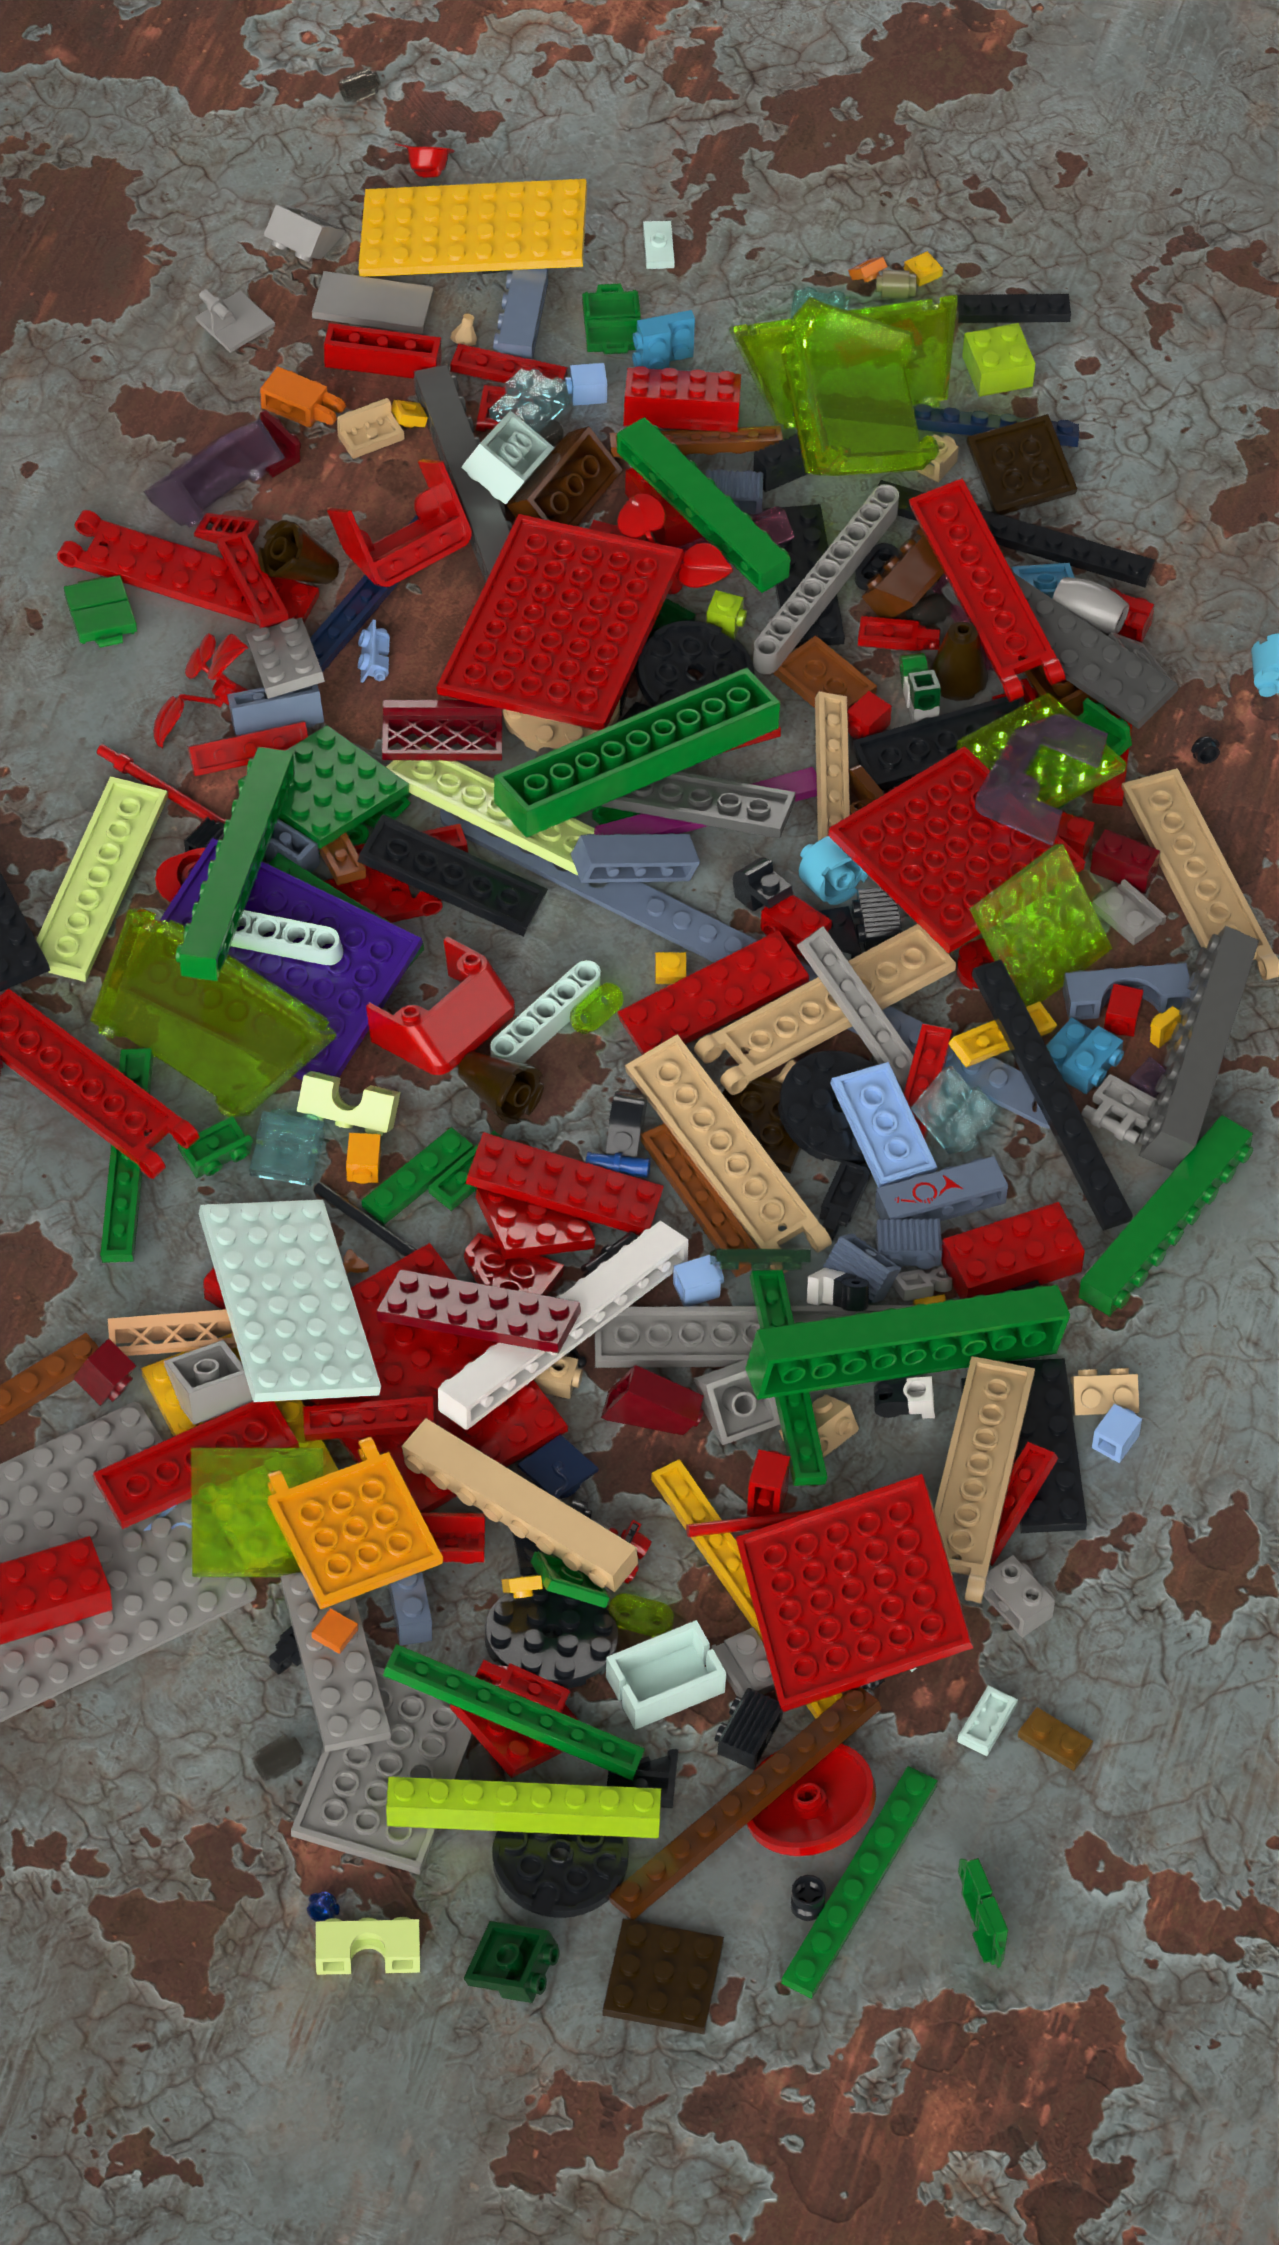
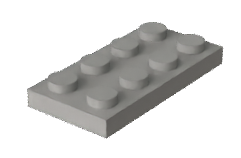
M302 617L298 619L291 618L281 622V624L268 628H257L253 632L245 634L268 699L325 682Z

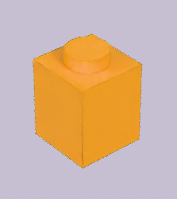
M349 1133L346 1160L347 1181L359 1184L378 1183L381 1159V1134Z

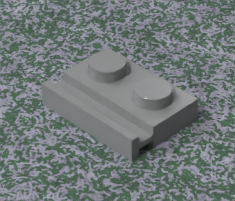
M1125 879L1121 881L1119 886L1112 887L1092 902V909L1133 946L1154 932L1157 926L1163 925L1166 922V915Z
M754 1627L724 1640V1643L718 1646L716 1644L711 1646V1649L714 1650L726 1671L727 1681L738 1697L742 1698L747 1688H751L759 1694H766L775 1690L764 1644Z

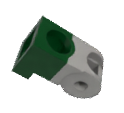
M935 670L908 673L911 723L939 716L941 687Z

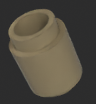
M882 270V275H877L876 292H881V298L908 299V296H915L916 274H909V271Z

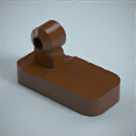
M860 764L849 769V788L860 801L850 805L851 815L883 796L884 792Z

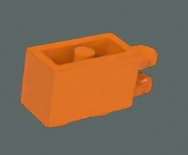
M279 366L276 367L260 388L261 408L309 428L316 421L333 425L337 420L335 412L338 414L342 413L346 408V403L342 399L327 392V386Z

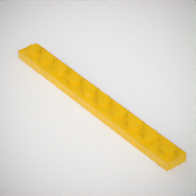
M680 1459L651 1473L652 1482L685 1530L687 1524L721 1520ZM731 1533L691 1537L762 1640L735 1538ZM839 1693L806 1704V1706L816 1719L843 1695Z

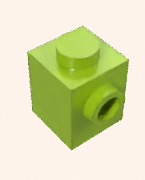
M715 590L707 610L706 623L722 628V633L735 640L739 628L744 626L747 617V610L743 609L744 597Z

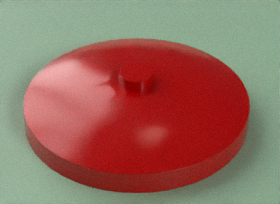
M841 1743L746 1824L748 1830L762 1846L783 1855L809 1856L834 1849L856 1835L871 1816L876 1802V1784L871 1769L866 1760L857 1751ZM773 1753L772 1755H770L769 1757H767L764 1761H762V1762L756 1767V1769L759 1768L763 1763H765V1762H766L770 1757H772L775 1753Z

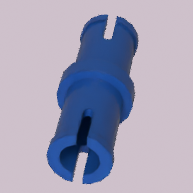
M587 1152L586 1163L626 1175L648 1178L650 1174V1158L623 1156V1153L618 1152L615 1155Z

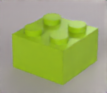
M1019 323L964 333L962 357L979 397L1033 387L1036 363Z

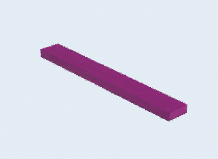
M813 767L752 783L753 785L796 792L795 802L817 796V773ZM639 814L595 826L594 835L681 834L707 826Z

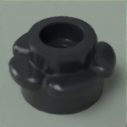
M1204 736L1195 741L1191 752L1198 762L1208 764L1218 758L1220 744L1217 739Z

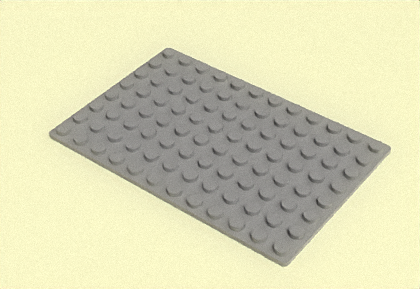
M132 1402L0 1464V1563L91 1536L111 1589L113 1610L0 1645V1722L240 1608L257 1598L255 1587L213 1521L207 1524L197 1523L198 1520L207 1521L211 1519L203 1504L195 1505L200 1502L198 1496L178 1504L164 1518H157L162 1513L160 1512L125 1529H122L95 1483L93 1473L163 1442L145 1411L137 1402ZM180 1522L188 1523L193 1527L188 1528L187 1526L179 1525L171 1529L174 1524ZM149 1524H151V1530L143 1531Z

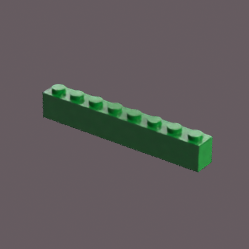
M644 417L617 433V453L708 542L718 548L722 555L761 593L789 577L791 559L788 552L775 544L770 535L765 530H761L748 513H743L729 495H725L717 488L715 482L710 477H706L693 460H688L680 452L678 446L670 442L656 425H652Z
M1221 1115L1081 1279L1078 1298L1109 1317L1117 1308L1122 1309L1131 1296L1130 1292L1135 1286L1140 1288L1144 1284L1149 1274L1148 1271L1152 1266L1157 1267L1163 1261L1170 1245L1175 1246L1180 1241L1184 1228L1188 1224L1193 1225L1201 1214V1208L1206 1203L1210 1205L1214 1201L1222 1183L1228 1184L1233 1178L1239 1163L1244 1164L1250 1158L1253 1152V1147H1251L1253 1133Z

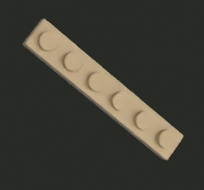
M820 691L815 697L818 841L828 836L831 826L850 815L847 696Z

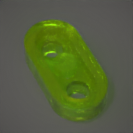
M604 983L596 987L571 1010L570 1023L572 1027L582 1034H588L597 1030L622 1007L624 1000L622 991L612 983ZM602 996H604L607 999V1005L603 1004L601 1000ZM581 1014L585 1015L587 1023L582 1022Z
M623 1593L615 1596L609 1604V1613L614 1618L618 1628L652 1637L664 1634L673 1628L674 1614L672 1609L665 1603ZM623 1612H627L630 1614V1616L625 1617L621 1616L620 1614ZM653 1621H660V1622H662V1624H660V1625H655V1624H652V1622H653Z

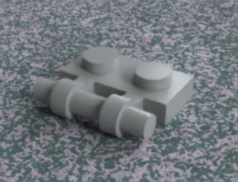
M1109 1074L1093 1095L1092 1102L1100 1105L1096 1110L1086 1105L1081 1115L1091 1120V1125L1097 1128L1103 1127L1115 1134L1114 1137L1122 1142L1127 1140L1136 1145L1141 1134L1132 1130V1128L1136 1125L1144 1129L1145 1126L1149 1125L1151 1118L1147 1117V1113L1152 1102L1157 1099ZM1112 1112L1123 1118V1121L1120 1123L1108 1115Z

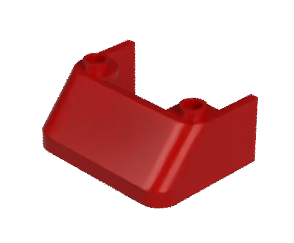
M427 459L418 461L429 487L415 498L414 509L418 520L374 544L368 533L359 529L352 510L338 508L327 510L344 552L375 585L390 587L469 543L472 536L471 527L443 461Z
M449 937L443 940L448 976L461 983L429 1011L417 1005H407L392 1015L372 1003L366 1005L371 1042L432 1075H443L450 1072L462 1061L465 1055L478 1048L515 1014L514 998L487 958Z

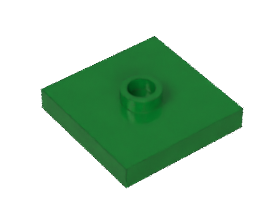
M539 1551L534 1553L531 1563L537 1574L541 1575L542 1583L547 1591L606 1608L610 1597L605 1588L595 1585L589 1576L583 1572L569 1569L562 1559Z

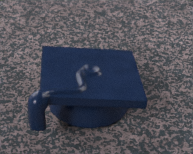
M561 1434L518 1464V1468L534 1481L537 1487L559 1500L575 1494L580 1488L581 1483L598 1472V1467Z

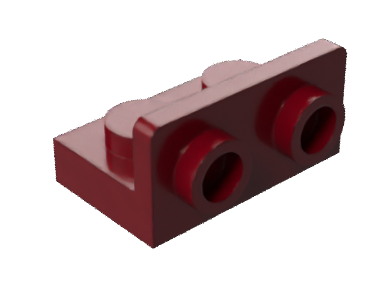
M267 410L260 412L261 423L239 435L238 444L272 477H275L300 462L301 443L295 434H290L283 427L281 421L276 416L273 417Z

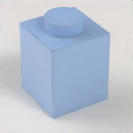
M604 363L570 365V377H565L566 395L571 394L573 406L607 403V378Z
M710 1255L674 1265L673 1284L683 1306H693L720 1297L724 1276L720 1266L714 1265Z
M1113 1404L1094 1431L1092 1448L1120 1463L1139 1437L1142 1418L1138 1417L1130 1409Z

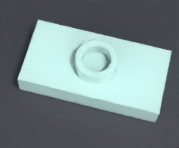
M671 221L643 222L646 269L674 268Z
M988 1685L959 1733L957 1742L988 1756L1015 1710L1018 1699Z

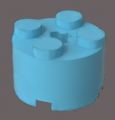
M1279 633L1267 636V641L1262 644L1257 641L1251 649L1254 684L1259 689V694L1263 697H1271L1279 693Z
M829 836L824 837L815 844H808L801 851L800 856L802 860L799 866L801 881L823 902H828L830 905L841 904L857 893L855 889L860 880L864 883L868 877V874Z

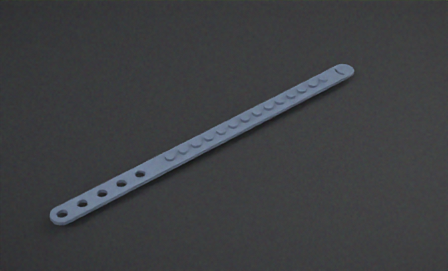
M442 808L440 810V819L444 827L460 823L466 839L712 962H716L758 941L642 882H607V885L602 888H594L589 883H581L578 875L568 870L560 871L555 868L554 863L533 853L526 854L521 851V847L501 837L489 836L486 830L466 820L455 819L452 813ZM800 962L809 975V982L818 977L812 967ZM891 1006L883 1009L882 1011L914 1055L921 1026L925 1023ZM853 1026L848 1028V1030L858 1034ZM950 1047L942 1075L943 1078L1041 1127L1050 1129L1038 1103L1037 1112H1033L1032 1107L1036 1099L1021 1071L993 1057L966 1068Z

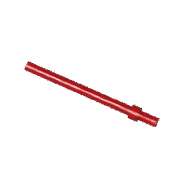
M104 744L98 747L96 753L111 762L113 767L123 774L128 773L148 786L167 790L168 799L202 820L209 817L215 822L220 821L225 824L226 820L136 765L134 759L124 753L119 754Z
M817 1509L687 1524L686 1533L688 1537L761 1529Z

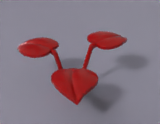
M636 494L621 509L618 516V527L626 537L637 539L645 534L649 542L655 543L650 531L659 530L664 526L666 519L665 510L661 503L653 496ZM708 543L696 544L684 553V563H681L668 594L678 593L683 585L690 588H699L713 584L733 572V568L714 545Z
M208 633L201 641L200 646L194 650L186 665L185 674L189 679H193L202 669L208 674V679L216 680L212 688L215 699L180 694L177 698L174 696L170 697L159 711L154 722L153 734L155 742L159 747L163 749L166 736L180 718L184 709V701L209 703L221 707L224 703L229 706L227 694L248 691V689L230 680L223 673L240 654L248 649V646L236 635L229 634L215 651V637ZM212 655H213V659H212L213 664H212L211 667L209 668V667L207 666V663H206V662H207V661L212 657Z

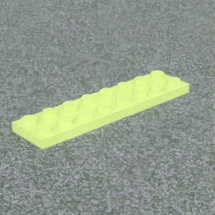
M425 745L420 747L423 750H431V748ZM393 760L386 766L390 771L409 783V793L578 875L571 852L581 835L594 834L595 828L575 818H571L526 838L494 803V779L458 761Z
M110 776L36 939L49 964L50 971L48 973L86 982L168 799L167 790Z

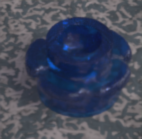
M328 1892L313 1893L308 1899L310 1903L307 1907V1913L316 1922L334 1918L340 1912V1906L336 1898Z

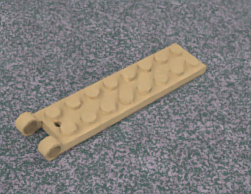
M1178 768L1122 783L1124 797L1149 846L1160 850L1159 865L1201 947L1207 948L1213 934L1218 935L1225 926L1231 927L1259 940L1253 960L1256 959L1262 979L1266 981L1279 977V960L1271 949Z
M919 924L908 928L848 961L882 1010L956 969V962ZM819 977L723 1029L704 1036L696 1043L694 1052L706 1064L715 1061L722 1054L723 1050L726 1049L739 1065L729 1068L721 1076L720 1083L729 1094L735 1095L743 1091L750 1081L852 1027V1025Z
M678 1034L625 1065L627 1074L642 1094L647 1096L648 1102L731 1210L750 1239L765 1257L771 1270H783V1273H786L792 1269L788 1256L779 1246L804 1232L809 1244L817 1253L832 1245L831 1238L825 1228L815 1218ZM781 1226H785L787 1228L782 1232L778 1230Z
M971 1356L934 1512L951 1571L953 1573L969 1575L965 1600L982 1603L1035 1368Z

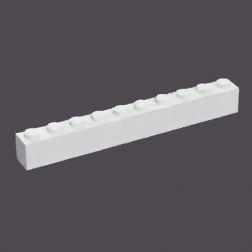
M659 1221L650 1229L644 1230L637 1239L629 1245H624L617 1254L609 1260L600 1263L597 1269L585 1278L579 1279L564 1294L556 1297L580 1302L581 1313L559 1354L504 1343L492 1345L483 1355L475 1361L469 1362L463 1370L441 1384L438 1388V1411L465 1430H468L670 1276L674 1271V1265L687 1262L688 1239L662 1221Z

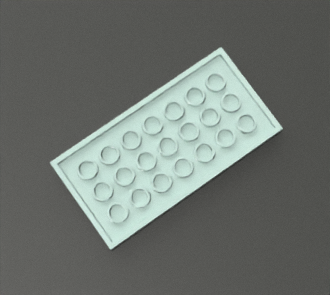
M323 1199L200 1205L198 1214L253 1402L379 1395L381 1384Z

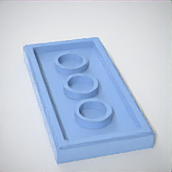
M889 1062L832 1078L830 1084L878 1188L887 1183H898L909 1180L916 1175H927L936 1172L938 1167Z

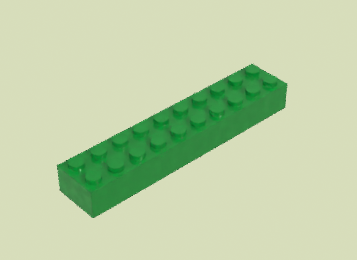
M744 668L494 775V803L526 838L778 729L780 701L748 668Z
M1058 1285L1046 1287L1037 1286L1032 1289L1019 1291L1008 1290L999 1294L977 1295L972 1298L959 1300L949 1299L932 1304H917L912 1307L899 1309L889 1308L884 1311L857 1313L852 1316L839 1318L828 1317L819 1321L796 1322L792 1325L779 1327L768 1326L756 1331L745 1370L755 1396L759 1400L967 1368L970 1365L971 1356L1003 1362L1057 1354L1070 1318V1312Z

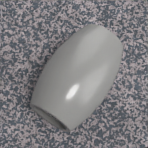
M1064 577L1059 582L1052 598L1103 634H1110L1111 632L1118 634L1124 625L1129 611V604L1117 593L1103 585L1082 578Z

